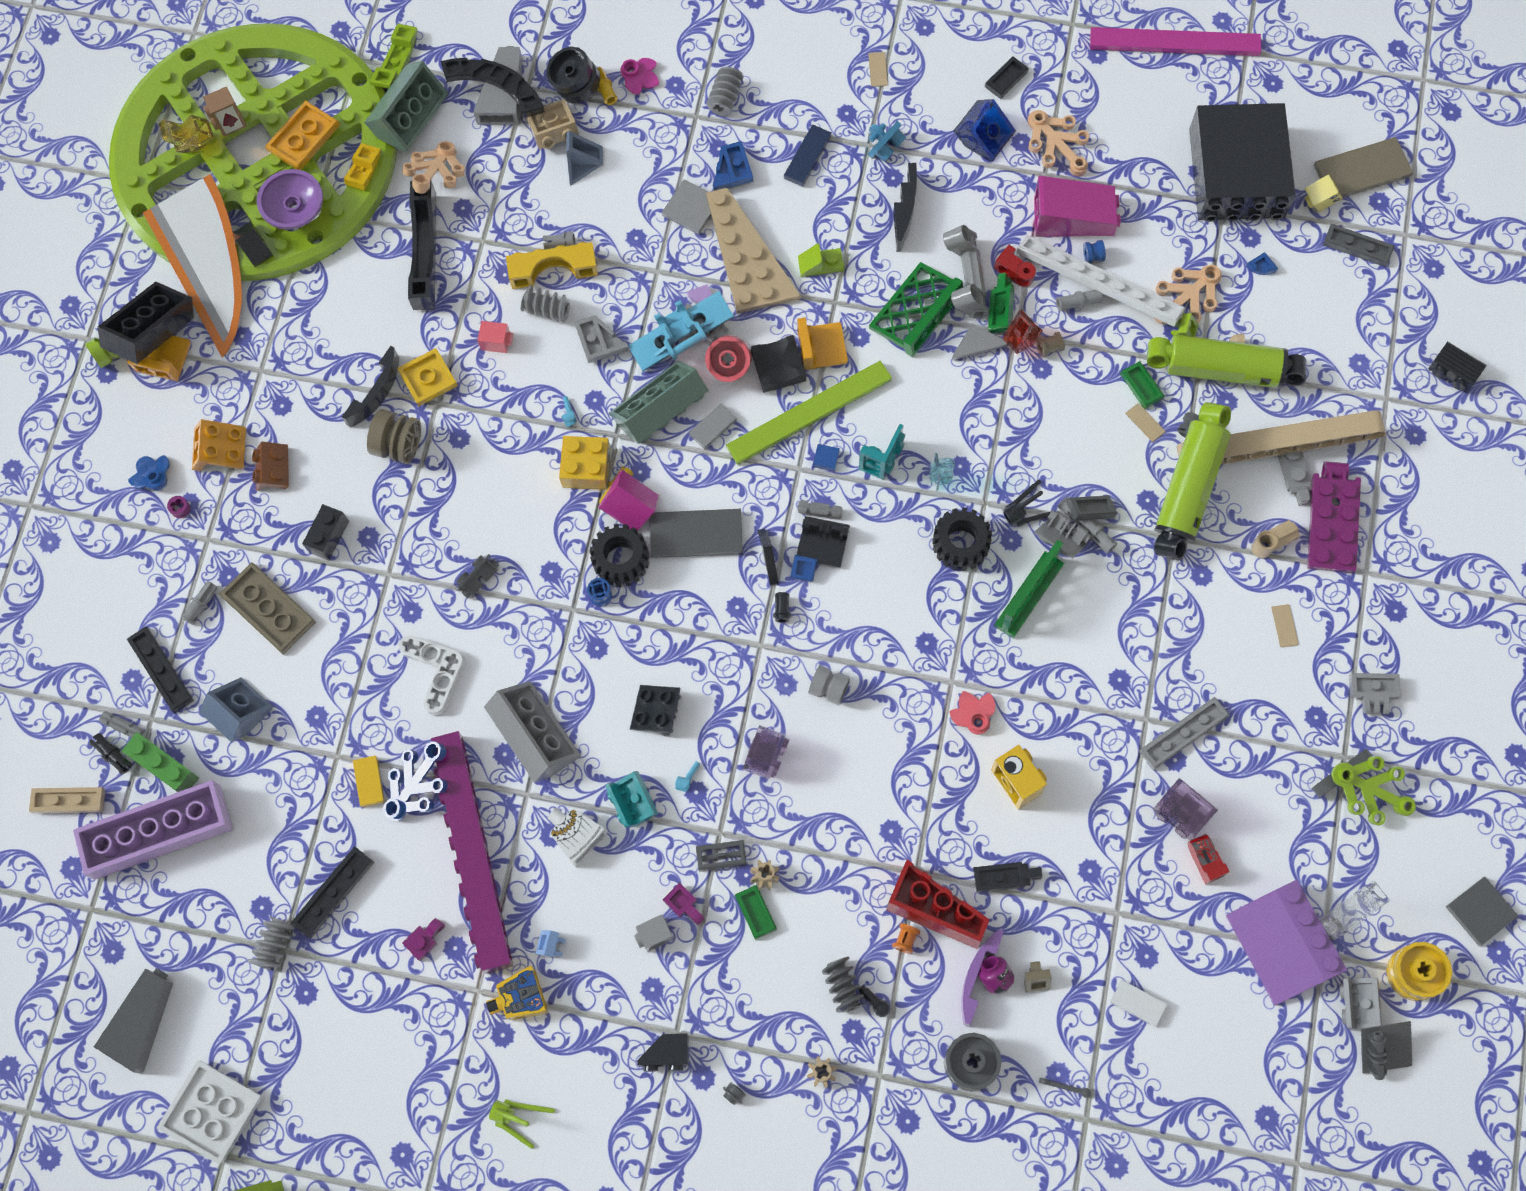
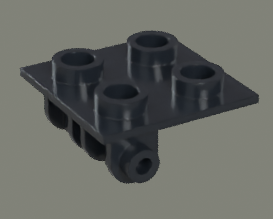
M805 516L796 555L818 559V564L841 568L850 525Z
M640 685L630 730L660 732V735L670 737V733H673V720L677 717L675 713L678 712L677 706L679 699H681L679 695L681 688Z

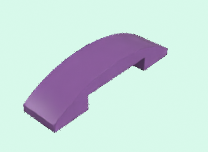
M1001 929L985 941L976 953L967 971L961 996L963 1025L966 1027L970 1026L979 1002L969 998L985 954L989 956L996 955L1004 933Z

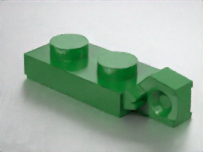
M1007 273L998 274L997 287H994L990 294L988 331L992 334L1012 330L1015 290L1012 278Z

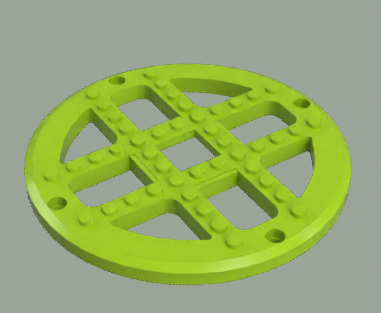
M273 23L247 24L218 30L201 36L181 46L156 64L139 81L119 113L114 126L109 151V176L118 207L140 240L155 254L169 262L145 216H139L156 205L153 196L158 189L205 162L219 182L217 188L222 196L227 213L234 209L242 210L249 220L253 222L274 255L257 267H254L240 246L235 244L241 281L276 278L310 267L339 250L357 235L378 209L388 190L394 173L397 148L379 140L364 123L385 95L383 87L370 85L373 72L354 52L338 41L306 28ZM283 58L297 61L310 67L276 87L267 89L260 85L243 59ZM214 69L222 70L245 101L237 107L247 127L224 137L220 129L215 131L212 123L207 120L187 91V87L192 81ZM330 87H341L352 100V103L348 108L333 116L334 119L339 121L340 126L302 168V171L311 174L321 186L323 192L321 213L316 219L296 231L289 232L276 228L267 223L261 216L257 207V195L262 184L270 176L283 170L295 168L275 155L269 154L242 170L225 144L259 123L263 125L270 137L273 138L289 120L286 113L303 104L305 100H310ZM170 104L189 131L188 137L183 142L145 163L146 148L153 126L165 105ZM362 132L361 143L381 149L378 164L365 191L347 186L343 194L338 195L318 167L317 162L320 157ZM316 240H322L320 243L314 244Z

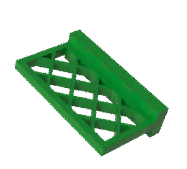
M920 262L869 324V329L904 348L905 353L913 357L954 307L951 294L964 287L963 281L957 277L951 279ZM921 271H924L930 275V279L917 281V276ZM944 282L948 284L945 289L935 291V283ZM932 285L933 292L920 294V286ZM916 287L917 295L904 297L906 289ZM934 297L935 302L932 305L922 307L921 299ZM919 300L920 308L907 310L906 302ZM903 303L904 311L891 313L893 305ZM921 313L922 318L918 322L909 323L908 315ZM906 316L907 324L894 326L893 318ZM888 319L891 321V327L880 328L877 326L880 321ZM908 329L909 334L904 340L896 337V331Z
M1057 539L1049 552L1044 551L995 622L994 627L1011 638H1015L1064 566V562L1058 559L1063 546L1061 541Z

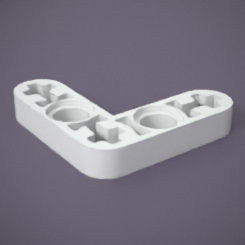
M412 635L404 636L399 641L398 646L405 657L437 668L425 695L423 705L430 715H440L447 707L463 669L464 659L456 650ZM413 642L416 648L421 649L420 656H418L419 652L414 649H410L407 652L405 645H410ZM436 649L438 652L436 658L432 660L426 659L425 654L427 650ZM454 657H456L458 663L452 664L450 671L454 674L451 675L450 673L446 672L450 668L448 659L452 660ZM447 677L450 679L449 686L444 689L439 688V679ZM436 690L440 694H445L444 697L442 695H439L437 701L439 702L440 706H435L434 709H432L429 703L435 702L437 698V694L434 693V691Z

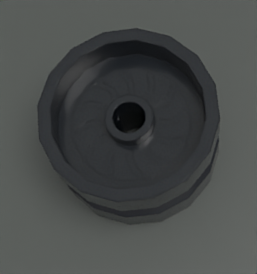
M570 46L556 52L549 60L546 68V77L549 83L569 103L584 102L598 90L601 74L585 51L579 47Z

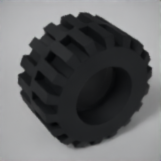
M962 507V511H958V508L952 509V514L947 511L944 513L943 518L940 517L937 525H935L932 541L933 551L937 553L936 558L939 561L944 560L943 565L946 567L951 565L952 570L957 571V567H960L962 571H967L969 566L972 570L976 568L977 563H983L984 558L989 553L992 530H989L990 524L988 521L984 522L985 517L982 514L976 515V510L972 509L971 512H968L967 508ZM956 531L968 532L975 539V544L968 548L956 547L949 540V535Z
M613 524L614 528L610 529L607 526L604 528L605 532L599 531L596 534L598 539L593 538L591 542L593 547H590V559L596 575L598 574L599 578L605 579L610 586L615 583L616 587H621L625 583L627 587L631 585L630 582L633 580L637 583L640 580L639 575L644 576L646 574L645 568L649 567V551L641 533L638 534L637 529L632 527L630 530L626 524H623V527H619V524ZM617 547H627L633 551L632 557L623 564H612L607 561L608 554Z

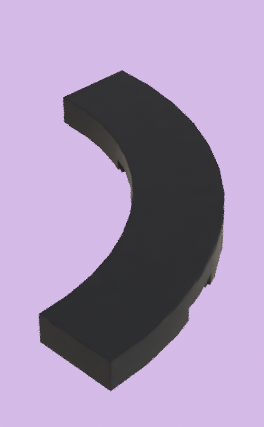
M454 58L440 61L447 83L460 80L485 82L509 94L520 107L524 118L545 112L541 99L535 89L520 74L505 65L486 59Z

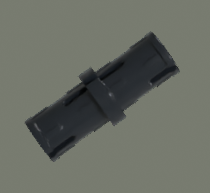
M98 733L93 736L96 742L93 739L90 740L89 744L102 755V759L113 765L120 774H125L129 771L125 766L132 768V763L120 753V748L112 745L103 734Z

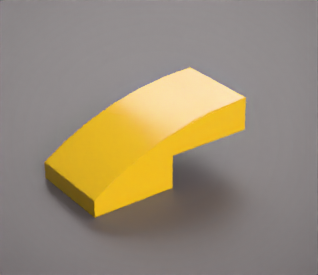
M361 143L352 157L353 165L344 177V184L365 191L378 164L381 149Z

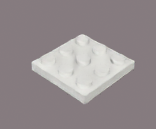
M197 1060L157 1126V1129L218 1165H223L263 1096L205 1062Z

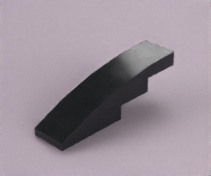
M917 162L908 163V182L901 183L900 188L901 202H894L893 218L896 252H901L914 214Z

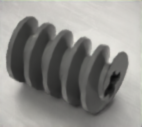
M849 956L828 963L822 970L823 975H830L825 980L826 984H834L829 989L830 994H837L832 999L833 1003H841L836 1008L837 1013H846L867 1004L858 1002L864 995L855 994V991L860 988V984L851 983L857 976L848 975V972L853 969V966H845L844 964L850 959Z

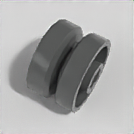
M973 1032L963 1034L951 1043L945 1052L943 1063L945 1074L953 1085L961 1090L974 1092L986 1088L995 1081L1000 1073L1002 1061L1000 1051L994 1041L983 1034ZM970 1058H973L976 1061V1066L974 1068L972 1065H967V1061Z

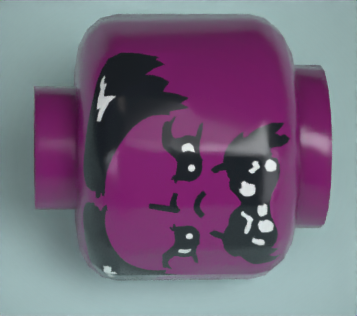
M991 956L984 959L978 972V976L985 989L992 994L1005 993L1014 983L1015 976L1007 961L1002 957Z

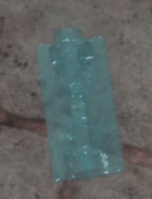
M935 453L934 461L930 462L931 470H929L931 484H935L936 491H938L939 485L948 484L952 481L955 462L952 458L938 459V454Z

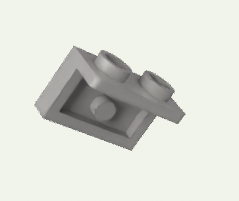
M1343 977V984H1340L1341 999H1345V1009H1342L1343 1024L1347 1025V1029L1351 1031L1381 1026L1382 1014L1379 979H1351Z

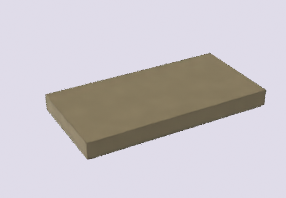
M1396 137L1321 159L1314 163L1319 178L1321 179L1329 174L1343 198L1406 179L1413 175V171Z
M253 562L219 593L233 609L282 655L316 623L306 611Z

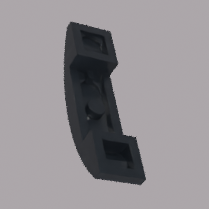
M390 345L379 361L383 372L362 403L353 399L343 414L342 419L348 427L351 428L368 418L388 396L395 382L399 366V356L393 346Z

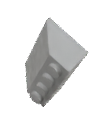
M531 681L497 690L484 706L534 783L552 777L581 756Z

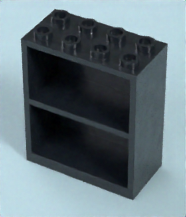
M1285 103L1197 105L1189 128L1198 220L1213 222L1215 220L1236 221L1238 219H1249L1256 221L1259 219L1271 218L1272 220L1286 218L1296 194Z

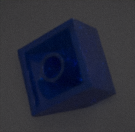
M994 99L977 100L953 130L966 148L989 162H993L1016 132Z

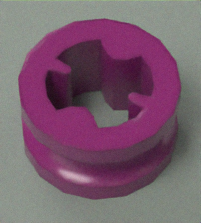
M174 496L169 499L167 509L174 517L184 518L190 512V504L184 497ZM181 503L183 505V508H178V510H176L174 507L179 506Z

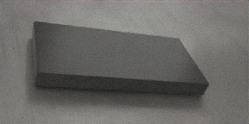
M741 508L654 512L650 516L651 558L743 554Z

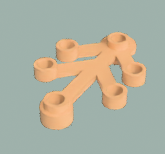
M1042 110L1032 111L1027 120L1028 125L1033 130L1028 149L1032 153H1038L1041 150L1042 141L1040 140V135L1042 131L1047 136L1042 165L1045 168L1054 166L1056 160L1054 148L1056 146L1070 162V173L1077 177L1083 176L1087 171V161L1083 157H1077L1064 141L1086 145L1089 140V133L1085 130H1080L1077 134L1054 131L1050 126L1072 130L1076 123L1075 117L1067 115L1063 119L1049 117ZM1032 144H1038V147H1033ZM1045 159H1051L1052 162H1047Z
M443 141L438 143L435 150L413 152L411 154V163L403 164V174L405 176H413L412 187L415 192L423 194L430 188V180L437 171L443 177L444 187L455 188L456 177L464 176L465 167L455 158L457 155L455 145L451 142ZM435 158L434 160L424 161V159ZM445 161H448L452 166L451 173L445 166ZM427 169L424 174H416V170Z
M1212 264L1204 266L1201 270H1184L1177 267L1171 275L1172 280L1176 283H1168L1167 281H1159L1157 283L1155 291L1160 296H1165L1168 292L1182 293L1172 301L1182 306L1190 299L1189 313L1197 317L1198 320L1196 321L1199 324L1201 320L1199 291L1206 286V299L1202 307L1208 313L1213 312L1217 306L1215 285L1220 282L1222 273L1216 265ZM1175 273H1180L1182 277H1177ZM1184 278L1197 280L1194 284L1180 283ZM1164 286L1166 290H1161L1159 287ZM1206 303H1212L1213 307L1207 306ZM1154 318L1155 321L1159 324H1167L1159 319Z

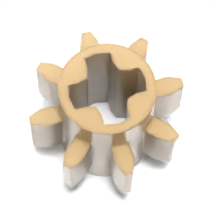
M758 860L757 868L751 867L750 873L755 875L751 878L750 883L756 882L759 891L765 887L771 890L772 882H779V877L774 875L778 873L779 867H773L771 860L764 863ZM764 872L768 873L766 878L761 877Z
M817 1056V1064H808V1067L813 1069V1073L808 1074L807 1078L814 1077V1087L820 1082L827 1088V1081L829 1079L836 1081L831 1072L836 1071L837 1067L829 1066L830 1058H827L825 1062H821L819 1056ZM823 1066H826V1072L829 1076H823L821 1079L817 1078L818 1072L815 1069H821Z

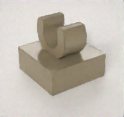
M1040 961L1030 962V972H1025V991L1050 990L1052 980L1050 969L1042 970Z

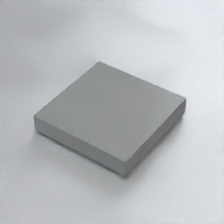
M684 179L663 209L662 216L699 235L711 218L706 192L709 191Z

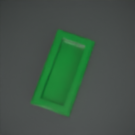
M1141 361L1121 371V377L1144 409L1164 399V394Z
M757 884L735 894V898L755 940L777 930Z

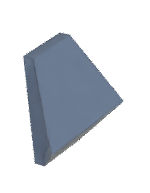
M571 131L567 132L566 153L569 183L571 186L603 165V146Z

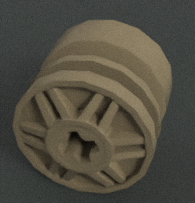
M379 409L369 426L366 444L368 453L381 458L390 456L392 461L399 460L400 463L409 464L419 446L421 438L420 420L414 417L409 418L406 415L399 417L395 412Z

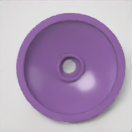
M297 169L283 170L273 174L262 184L257 195V207L263 219L270 225L280 229H296L308 224L317 216L323 204V192L318 181L311 174Z

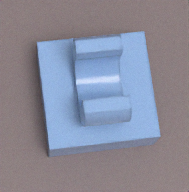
M541 930L535 954L542 957L562 956L563 953L556 950V944L558 942L566 943V940L558 937V932Z

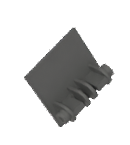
M1411 1021L1361 1029L1363 1074L1371 1073L1376 1080H1383L1387 1075V1070L1412 1066Z

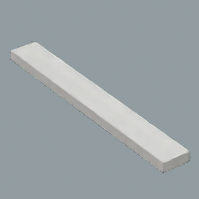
M1028 234L1017 247V254L1175 327L1185 311V307Z

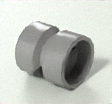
M819 665L811 681L808 693L816 697L826 695L828 702L839 706L848 688L850 677L839 672L832 675V671L829 668Z

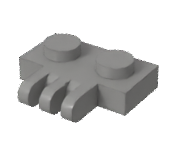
M1351 673L1349 675L1350 698H1362L1364 714H1370V705H1372L1373 714L1380 713V705H1382L1383 714H1389V699L1401 698L1400 674Z

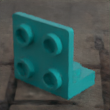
M899 423L885 453H882L875 446L863 444L859 455V470L881 480H884L886 474H891L895 466L894 459L896 454L900 455L905 445L903 441L906 434L903 433V424Z

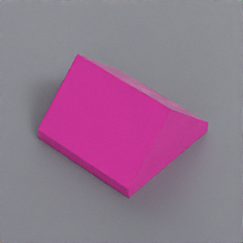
M620 470L598 508L622 525H628L630 530L634 527L638 531L655 512L659 495L624 470Z

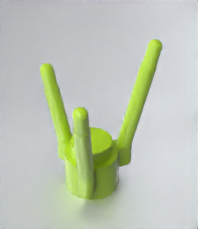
M505 1099L504 1102L496 1100L490 1110L489 1119L495 1121V1126L502 1128L530 1149H533L534 1144L506 1125V1123L510 1124L513 1121L526 1127L529 1126L528 1121L514 1116L515 1110L512 1108L555 1113V1109L517 1103Z

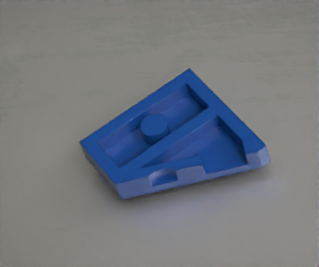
M742 141L721 146L715 180L712 184L713 191L754 182Z

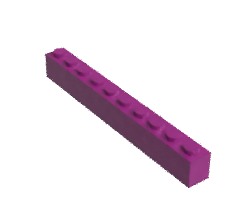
M459 731L433 737L431 742L442 743L446 748V756L441 761H436L437 768L434 769L435 779H444L448 783L447 790L444 793H439L441 804L446 806L447 813L443 815L446 827L451 829L452 836L448 837L451 850L456 852L457 857L456 860H453L456 874L461 876L462 883L458 884L461 897H465L467 906L464 907V914L466 920L470 921L472 930H469L471 944L476 945L477 954H474L475 965L477 969L481 968V971L485 974L513 967L463 736Z

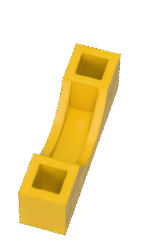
M580 242L571 246L560 245L546 250L536 249L533 252L527 253L516 252L506 256L508 277L512 289L529 287L530 285L534 286L538 275L551 267L568 269L574 274L576 279L598 276L592 242Z

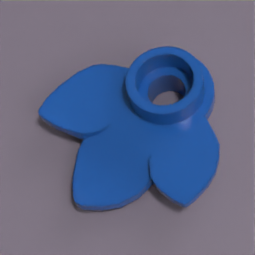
M165 455L160 456L156 461L149 456H143L136 462L137 473L128 479L130 485L136 489L148 487L154 491L162 490L167 485L166 472L170 467V461Z

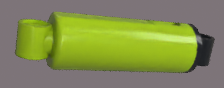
M1174 335L1171 342L1163 337L1150 339L1147 349V364L1156 369L1167 366V373L1169 375L1281 389L1284 383L1290 386H1298L1306 381L1307 359L1299 354L1288 355L1287 348Z
M1205 402L1200 408L1199 420H1193L1189 425L1154 529L1156 532L1161 533L1154 545L1155 554L1158 556L1179 561L1186 553L1187 542H1195L1231 433L1225 429L1231 420V408L1229 406Z

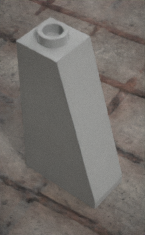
M498 47L493 61L509 67L522 76L523 57L520 47ZM484 83L474 108V116L477 125H519L520 107L502 89Z

